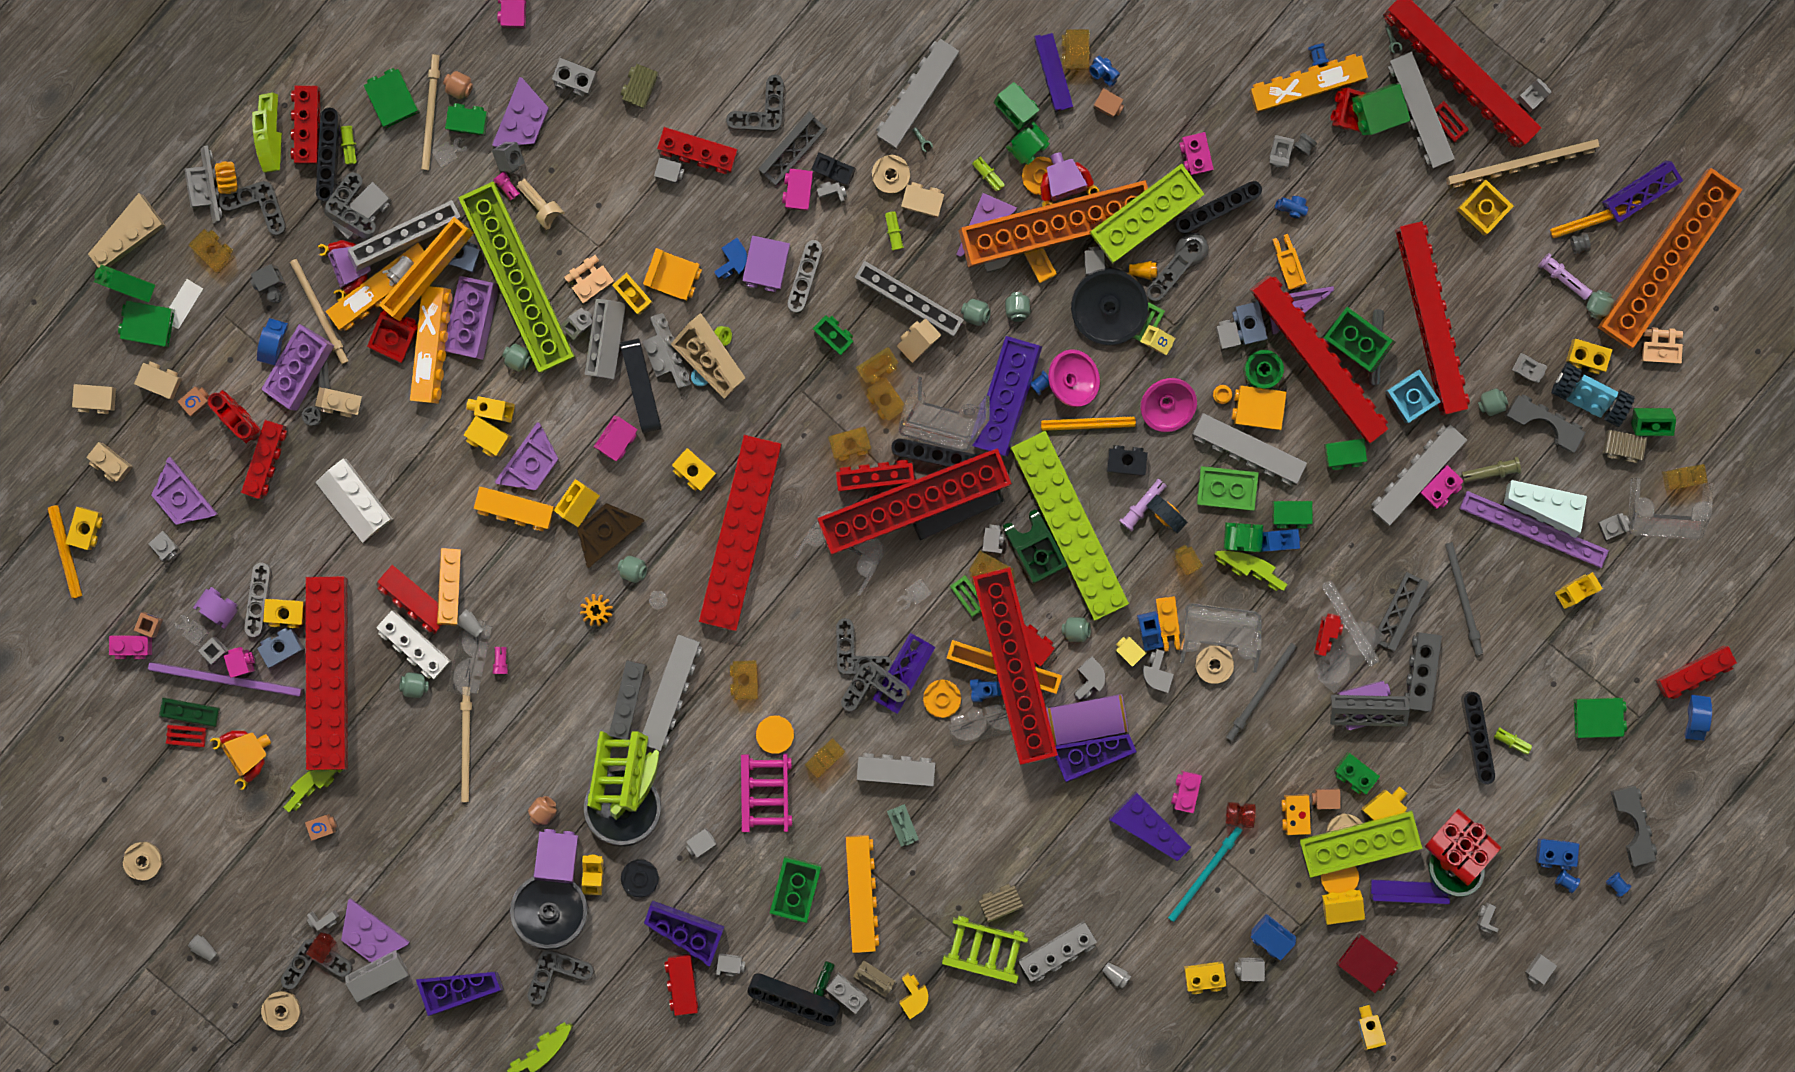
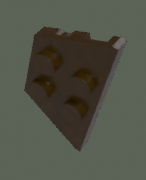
M608 503L603 505L577 527L586 567L590 568L645 522V520Z

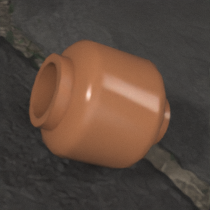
M454 71L451 75L447 74L443 82L446 85L445 92L457 99L467 98L473 88L471 78L458 71Z
M547 796L536 798L528 810L530 820L536 825L548 824L557 812L556 803Z

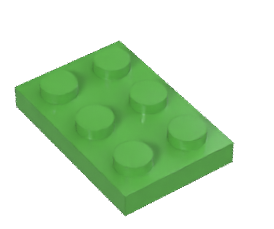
M1201 466L1197 505L1254 511L1259 472Z

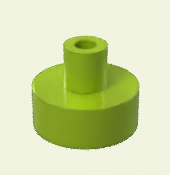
M725 326L717 327L714 333L723 346H727L732 339L731 329Z

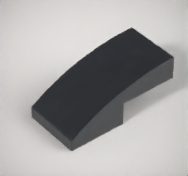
M818 152L811 170L849 186L856 168Z

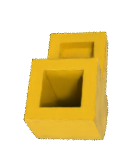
M1592 572L1573 580L1556 591L1555 594L1564 609L1584 598L1599 592L1603 588Z
M593 854L583 856L582 892L585 895H602L604 860L602 856Z
M906 973L902 976V980L911 994L900 1000L899 1003L909 1019H911L926 1007L928 990L925 984L918 988L917 986L920 983L914 974L910 976L909 973Z

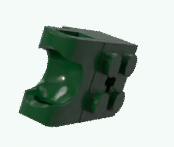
M1033 509L1029 513L1032 525L1029 532H1018L1012 523L1003 525V531L1031 585L1068 566L1037 509ZM1037 554L1045 556L1044 563L1036 560Z

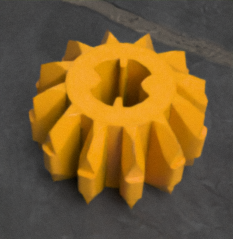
M223 161L216 163L215 174L218 192L220 194L236 192L237 180L233 162Z
M592 594V601L588 597L585 598L588 605L581 604V607L586 608V611H581L580 614L588 615L583 619L584 622L591 618L590 626L594 625L595 620L597 626H601L600 619L607 623L608 620L604 617L605 615L612 617V614L607 612V610L613 609V606L606 607L610 600L606 599L602 602L603 595H599L598 600H596V595ZM596 605H599L601 613H597L596 616L594 615L592 607H596Z

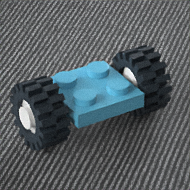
M1566 363L1561 373H1559L1551 393L1600 418L1606 412L1604 420L1620 427L1627 414H1629L1635 397L1622 390L1617 392L1586 375H1583L1577 383L1582 370L1570 363Z

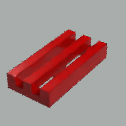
M1445 101L1435 108V111L1441 115L1457 134L1454 136L1439 119L1443 131L1453 142L1469 130ZM1442 107L1463 129L1461 132L1441 110Z
M167 725L166 744L205 747L207 728ZM172 729L200 731L202 735L172 733ZM171 737L201 739V743L171 740Z

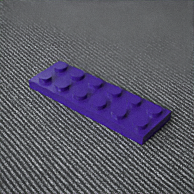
M1005 336L971 446L987 451L998 448L1000 455L1008 457L1042 346Z

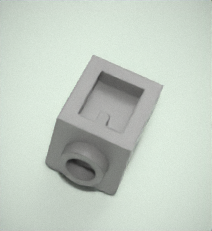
M1618 513L1598 522L1605 540L1630 531L1628 527L1630 526V521L1623 513Z
M164 531L148 543L160 556L159 559L161 561L166 559L170 561L177 555L175 551L179 549Z

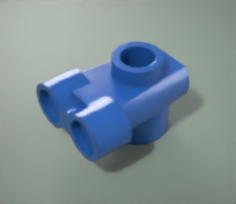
M1100 55L1093 60L1092 65L1089 67L1090 74L1095 79L1102 77L1109 87H1112L1120 76V73L1112 67L1110 60L1107 58L1103 59Z
M1292 196L1291 200L1282 197L1281 200L1278 199L1276 201L1275 209L1289 212L1290 217L1299 219L1300 216L1303 217L1307 214L1308 207L1305 206L1307 200L1299 196Z
M981 679L970 681L972 702H983V699L1001 695L999 682H982Z

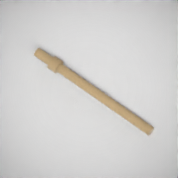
M432 54L431 70L428 72L430 82L422 170H429L437 79H440V71L438 70L440 55Z
M298 260L290 261L330 342L335 345L332 351L336 352L341 364L347 363L348 359L342 349L343 345L337 339Z
M463 687L462 702H460V710H462L461 802H469L470 710H472V702H470V687Z

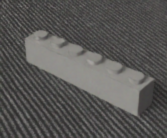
M939 39L938 42H933L928 50L931 52L928 58L923 57L918 65L920 70L917 74L913 73L907 82L910 84L907 90L902 89L897 97L899 102L896 106L892 105L886 114L889 116L885 123L881 121L876 129L878 132L877 137L897 149L959 55V50L942 39Z
M1412 52L1391 60V66H1388L1392 77L1396 76L1397 84H1401L1408 112H1411L1413 117L1410 123L1413 130L1417 129L1420 137H1417L1420 147H1425L1427 152L1424 155L1427 165H1432L1434 169L1455 160Z
M451 200L349 248L348 257L357 272L440 233L453 217L460 220L461 216Z
M866 261L863 262L855 275L856 280L923 320L926 318L932 325L952 337L955 336L964 319Z
M1204 413L1201 414L1192 433L1195 436L1194 440L1202 444L1208 442L1212 444L1211 448L1221 453L1225 450L1230 453L1229 456L1238 461L1242 458L1247 461L1246 465L1257 469L1259 466L1265 469L1263 473L1271 477L1275 475L1282 477L1281 481L1290 486L1292 483H1298L1307 464Z
M1452 425L1441 426L1436 432L1438 436L1433 441L1430 439L1423 446L1425 450L1422 454L1419 455L1417 453L1410 461L1412 465L1408 469H1402L1397 475L1399 479L1395 483L1391 482L1384 491L1386 493L1382 498L1378 496L1371 504L1373 506L1371 511L1386 525L1392 524L1467 441Z
M680 634L677 636L642 733L648 736V747L661 751L663 747L666 748L670 739L667 736L669 729L673 730L677 720L673 717L675 712H679L683 703L680 700L681 695L687 692L690 683L686 681L689 675H693L696 667L693 664L695 657L699 658L702 647L699 646L700 641Z

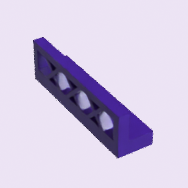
M1053 33L1034 36L1054 112L1073 108Z
M1665 160L1602 203L1606 209L1611 211L1617 223H1620L1683 180L1672 161ZM1672 171L1676 180L1670 184L1664 183L1665 175ZM1653 182L1658 183V192L1655 194L1648 193L1649 185ZM1635 194H1643L1641 203L1638 205L1631 204ZM1620 204H1626V212L1619 216L1615 207Z
M910 633L888 672L892 675L899 673V680L906 684L911 691L932 655L935 646ZM913 639L920 642L916 650H910V644ZM908 657V665L901 668V660ZM887 677L881 683L885 687L889 685ZM878 689L873 700L898 714L905 700L897 702L889 697L887 702H884L880 699L883 692ZM902 689L897 690L899 692L898 696H902Z
M1371 879L1370 899L1373 901L1450 904L1448 895L1440 891L1433 882Z

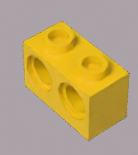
M1573 339L1566 362L1579 369L1582 367L1589 368L1588 372L1600 375V372L1603 373L1607 370L1612 349ZM1578 349L1584 353L1582 360H1578L1575 357V352ZM1595 355H1599L1602 358V363L1599 366L1593 361Z

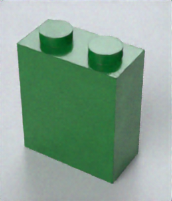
M394 68L385 71V75L379 78L374 76L368 79L367 84H364V88L385 129L420 113L401 71Z
M1391 84L1352 98L1353 110L1357 114L1358 128L1362 135H1372L1411 121L1401 84Z
M102 264L96 270L94 276L95 283L148 303L155 288L153 283Z
M126 301V305L123 304L121 315L124 316L123 323H120L118 328L120 339L169 347L175 309Z
M1621 697L1574 699L1575 737L1624 736V732H1627V722L1624 721L1626 702Z

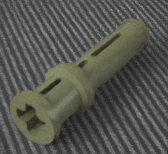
M1514 457L1513 460L1505 462L1500 460L1496 465L1462 471L1461 474L1462 477L1470 475L1468 478H1463L1464 484L1498 475L1503 478L1511 473L1517 472L1521 474V466L1518 457Z

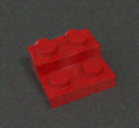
M1341 88L1335 95V101L1337 102L1336 110L1334 109L1330 116V119L1333 121L1332 126L1360 132L1357 114L1353 110L1352 98L1366 93L1350 88Z
M383 310L380 313L367 347L402 363L417 333L418 325L410 317L402 318L399 321Z
M1327 613V617L1322 616L1314 654L1326 656V652L1330 653L1332 642L1329 641V638L1337 639L1338 635L1341 636L1343 631V624H1341L1340 620L1341 616Z

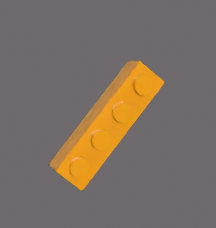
M479 486L473 509L478 510L477 514L488 516L489 513L495 514L496 519L507 522L508 518L515 520L514 524L526 526V523L533 525V529L544 532L545 528H550L555 507Z

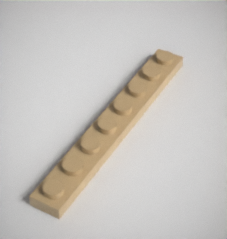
M1598 139L1449 176L1446 178L1448 186L1453 185L1456 188L1464 186L1465 181L1472 180V183L1483 181L1485 176L1490 175L1492 179L1502 176L1501 172L1509 171V174L1521 171V167L1527 166L1528 169L1539 167L1541 162L1546 161V164L1558 162L1557 158L1565 157V160L1577 157L1576 153L1591 154L1600 146Z

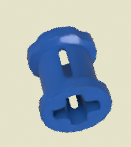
M1324 43L1308 47V51H1311L1313 58L1312 66L1329 62L1325 55Z
M1042 371L1041 375L1031 382L1030 386L1038 395H1041V391L1050 385L1049 376Z
M1565 869L1559 873L1555 880V884L1564 886L1571 894L1580 883V878H1574Z
M1619 872L1614 873L1606 881V884L1610 885L1617 892L1618 897L1623 896L1631 888V885L1627 884L1620 877Z

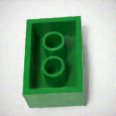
M1349 307L1344 309L1324 336L1326 340L1372 373L1396 343Z
M784 856L770 914L807 923L822 865Z

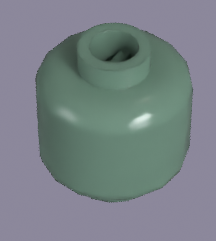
M1598 290L1591 294L1586 309L1591 312V317L1601 319L1609 314L1615 301L1612 298V294Z
M1022 292L1011 293V296L1005 300L1007 317L1011 318L1014 322L1026 320V317L1031 313L1029 297L1023 295Z
M970 299L968 303L963 304L961 314H963L965 322L982 326L988 322L991 309H989L986 302Z
M513 344L510 348L506 347L502 355L505 358L504 364L518 372H521L523 369L527 370L532 361L529 350L518 344Z
M1497 388L1482 393L1481 401L1478 402L1482 413L1486 412L1489 416L1504 412L1506 405L1509 404L1504 391H1500Z
M627 556L624 560H620L618 564L620 577L624 580L638 583L646 577L648 568L642 559Z
M1069 617L1066 620V624H1062V635H1065L1069 642H1084L1090 637L1091 624L1083 617Z
M408 672L401 676L399 691L402 692L404 697L419 699L423 696V693H427L428 681H425L423 674Z

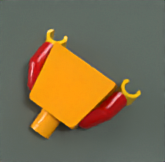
M232 730L221 735L220 738H212L210 742L215 740L218 742L217 747L213 749L222 747L240 776L235 781V784L238 781H242L244 786L240 790H243L249 782L260 774L265 764L264 757L266 756L263 748L270 745L271 741L266 734L257 739L253 732L248 734L246 731Z

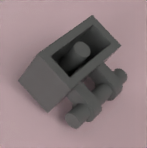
M270 264L251 273L252 279L250 282L255 290L264 294L268 293L267 298L273 303H280L282 301V294L278 287L286 283L277 266Z

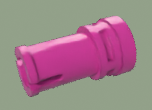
M505 171L493 179L494 183L499 188L501 187L510 201L520 194L510 182V178Z
M494 647L495 664H493V674H508V664H506L507 647H501V655L500 647Z

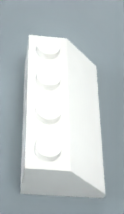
M343 458L316 481V484L362 543L393 520L347 459Z

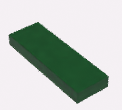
M163 697L159 717L217 727L220 708Z

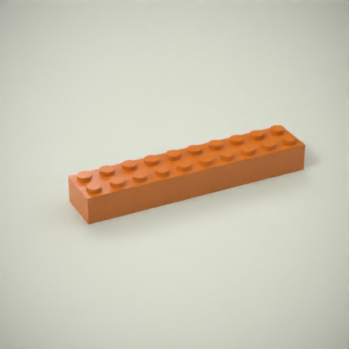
M1707 169L1621 292L1609 314L1604 317L1597 328L1626 348H1634L1743 189L1714 169Z
M1146 180L962 227L959 230L968 268L1092 236L1089 233L1148 189Z

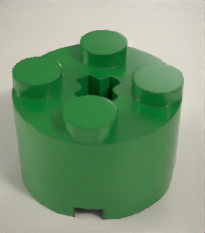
M1034 121L1030 123L1032 125L1031 128L1025 127L1012 139L1011 143L1013 145L1011 147L1009 145L1006 146V149L1021 165L1024 163L1029 165L1036 158L1034 156L1035 153L1044 151L1050 145L1048 142L1049 137Z
M1270 350L1257 351L1251 354L1245 361L1243 368L1244 377L1249 385L1253 387L1271 388L1283 376V362L1277 354ZM1262 364L1265 368H1268V371L1265 372V375H1263V373L1259 371V368L1262 367Z
M1225 522L1224 549L1261 552L1264 525Z

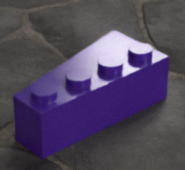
M1126 734L1056 745L1058 755L1055 758L1065 782L1068 783L1134 755L1137 751L1130 735Z
M1136 791L1109 817L1110 821L1177 861L1191 848Z
M653 900L644 924L662 936H666L679 947L681 946L710 967L724 926Z
M498 972L416 979L428 1016L442 1013L504 990Z

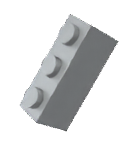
M372 182L348 207L374 222L376 220L375 216L380 211L383 213L390 206L389 202L391 199ZM353 216L345 217L347 222L355 221ZM335 221L332 222L347 239L355 240L359 237Z
M394 950L346 975L345 982L356 1002H359L360 1000L369 999L372 994L378 991L386 990L389 985L395 982L403 981L408 976V971L397 950Z

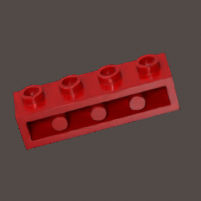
M294 86V90L291 91V101L294 102V110H291V121H294V129H291V140H294V148H291V160H294L295 164L318 165L320 87Z
M666 127L663 128L657 150L661 151L660 155L671 158L674 155L679 157V161L689 164L690 161H694L701 168L708 169L710 166L716 168V172L725 175L727 172L732 173L738 153L736 148Z
M269 420L264 421L241 493L258 499H263L267 495L269 479L273 477L275 472V461L279 459L281 454V443L285 441L287 436V426Z
M908 460L897 461V465L890 466L889 462L877 463L878 467L870 468V464L859 465V469L851 470V467L839 468L840 472H836L838 491L909 483L914 481L913 464L908 463Z
M391 565L377 581V590L384 596H390L393 599L392 603L401 609L403 607L408 611L407 615L412 620L420 621L422 628L428 633L433 632L436 634L443 626L437 624L438 602L395 566Z
M1723 645L1657 679L1656 682L1665 698L1671 697V699H1675L1682 695V691L1686 689L1690 691L1699 687V682L1703 680L1706 682L1716 678L1715 674L1721 671L1726 673L1732 670L1733 665L1737 664L1729 646Z

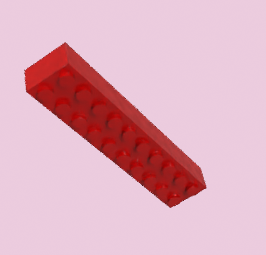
M1396 0L1383 14L1385 16L1384 20L1390 26L1394 25L1399 30L1398 34L1406 40L1408 38L1413 43L1411 45L1413 49L1418 53L1422 52L1426 56L1425 60L1432 67L1436 66L1440 70L1439 74L1445 80L1449 79L1454 84L1453 88L1461 94L1463 92L1468 97L1466 99L1467 102L1473 107L1477 106L1481 110L1480 114L1487 121L1490 119L1495 124L1494 128L1500 134L1504 133L1508 137V142L1513 147L1521 148L1526 145L1542 128L1412 0Z
M1422 221L1400 226L1395 229L1434 392L1441 401L1438 403L1440 416L1468 409L1470 400L1468 394H1465L1463 389L1465 379L1463 374L1460 375L1458 368L1461 367L1459 356H1455L1454 352L1456 342L1454 337L1450 336L1451 322L1449 318L1446 319L1445 311H1447L1445 300H1442L1440 295L1442 285L1436 279L1435 274L1438 273L1436 263L1432 262L1431 255H1433L1431 243L1428 244L1426 236H1429L1428 228L1426 225H1423Z
M1266 276L1249 290L1365 441L1373 442L1388 430L1386 426L1388 424L1387 420L1382 414H1377L1374 411L1376 409L1374 403L1370 399L1364 398L1362 395L1365 393L1359 384L1351 381L1353 376L1347 369L1341 368L1339 365L1341 363L1340 359L1335 353L1333 354L1328 351L1330 346L1321 337L1318 338L1316 335L1318 331L1314 325L1304 320L1306 315L1300 308L1294 307L1292 304L1294 299L1291 295L1281 290L1283 285L1277 277Z
M748 435L743 436L699 622L735 631L738 629L780 455L781 443Z
M996 448L817 518V522L832 556L1009 487L1012 483L999 450Z
M1011 568L973 576L972 579L1019 764L1022 765L1057 756Z
M344 576L306 577V770L309 771L348 770L347 578Z

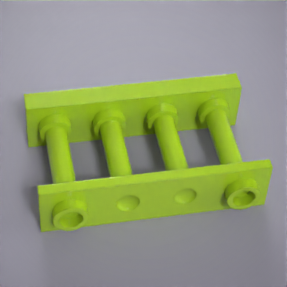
M600 731L587 806L601 811L602 803H620V807L628 811H636L648 736L632 731L630 740L613 739V736ZM612 747H629L628 757L610 758ZM608 766H626L624 777H607ZM605 784L623 785L621 795H604Z
M958 916V919L953 918V923L958 924L951 953L943 956L942 964L1017 984L1018 974L1015 973L1014 966L1021 941L1028 942V937L1025 936V933L1017 930L1011 933L969 922V918L964 916ZM965 926L977 929L970 956L967 960L959 959L960 955H958ZM985 931L995 934L988 963L986 962L985 965L978 964L977 956ZM1002 936L1014 939L1007 967H1004V970L997 969V965H995Z

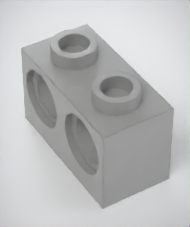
M560 58L552 80L556 82L555 86L566 90V87L574 89L573 93L584 96V94H590L597 73ZM564 70L570 72V77L566 80L560 78V73ZM581 77L588 79V83L584 87L578 85V80Z
M1238 958V962H1235V974L1241 981H1265V962L1262 958Z
M839 972L826 986L828 992L855 1014L868 1000L866 994Z

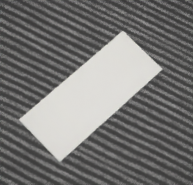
M186 279L169 307L175 309L173 327L179 329L203 288Z

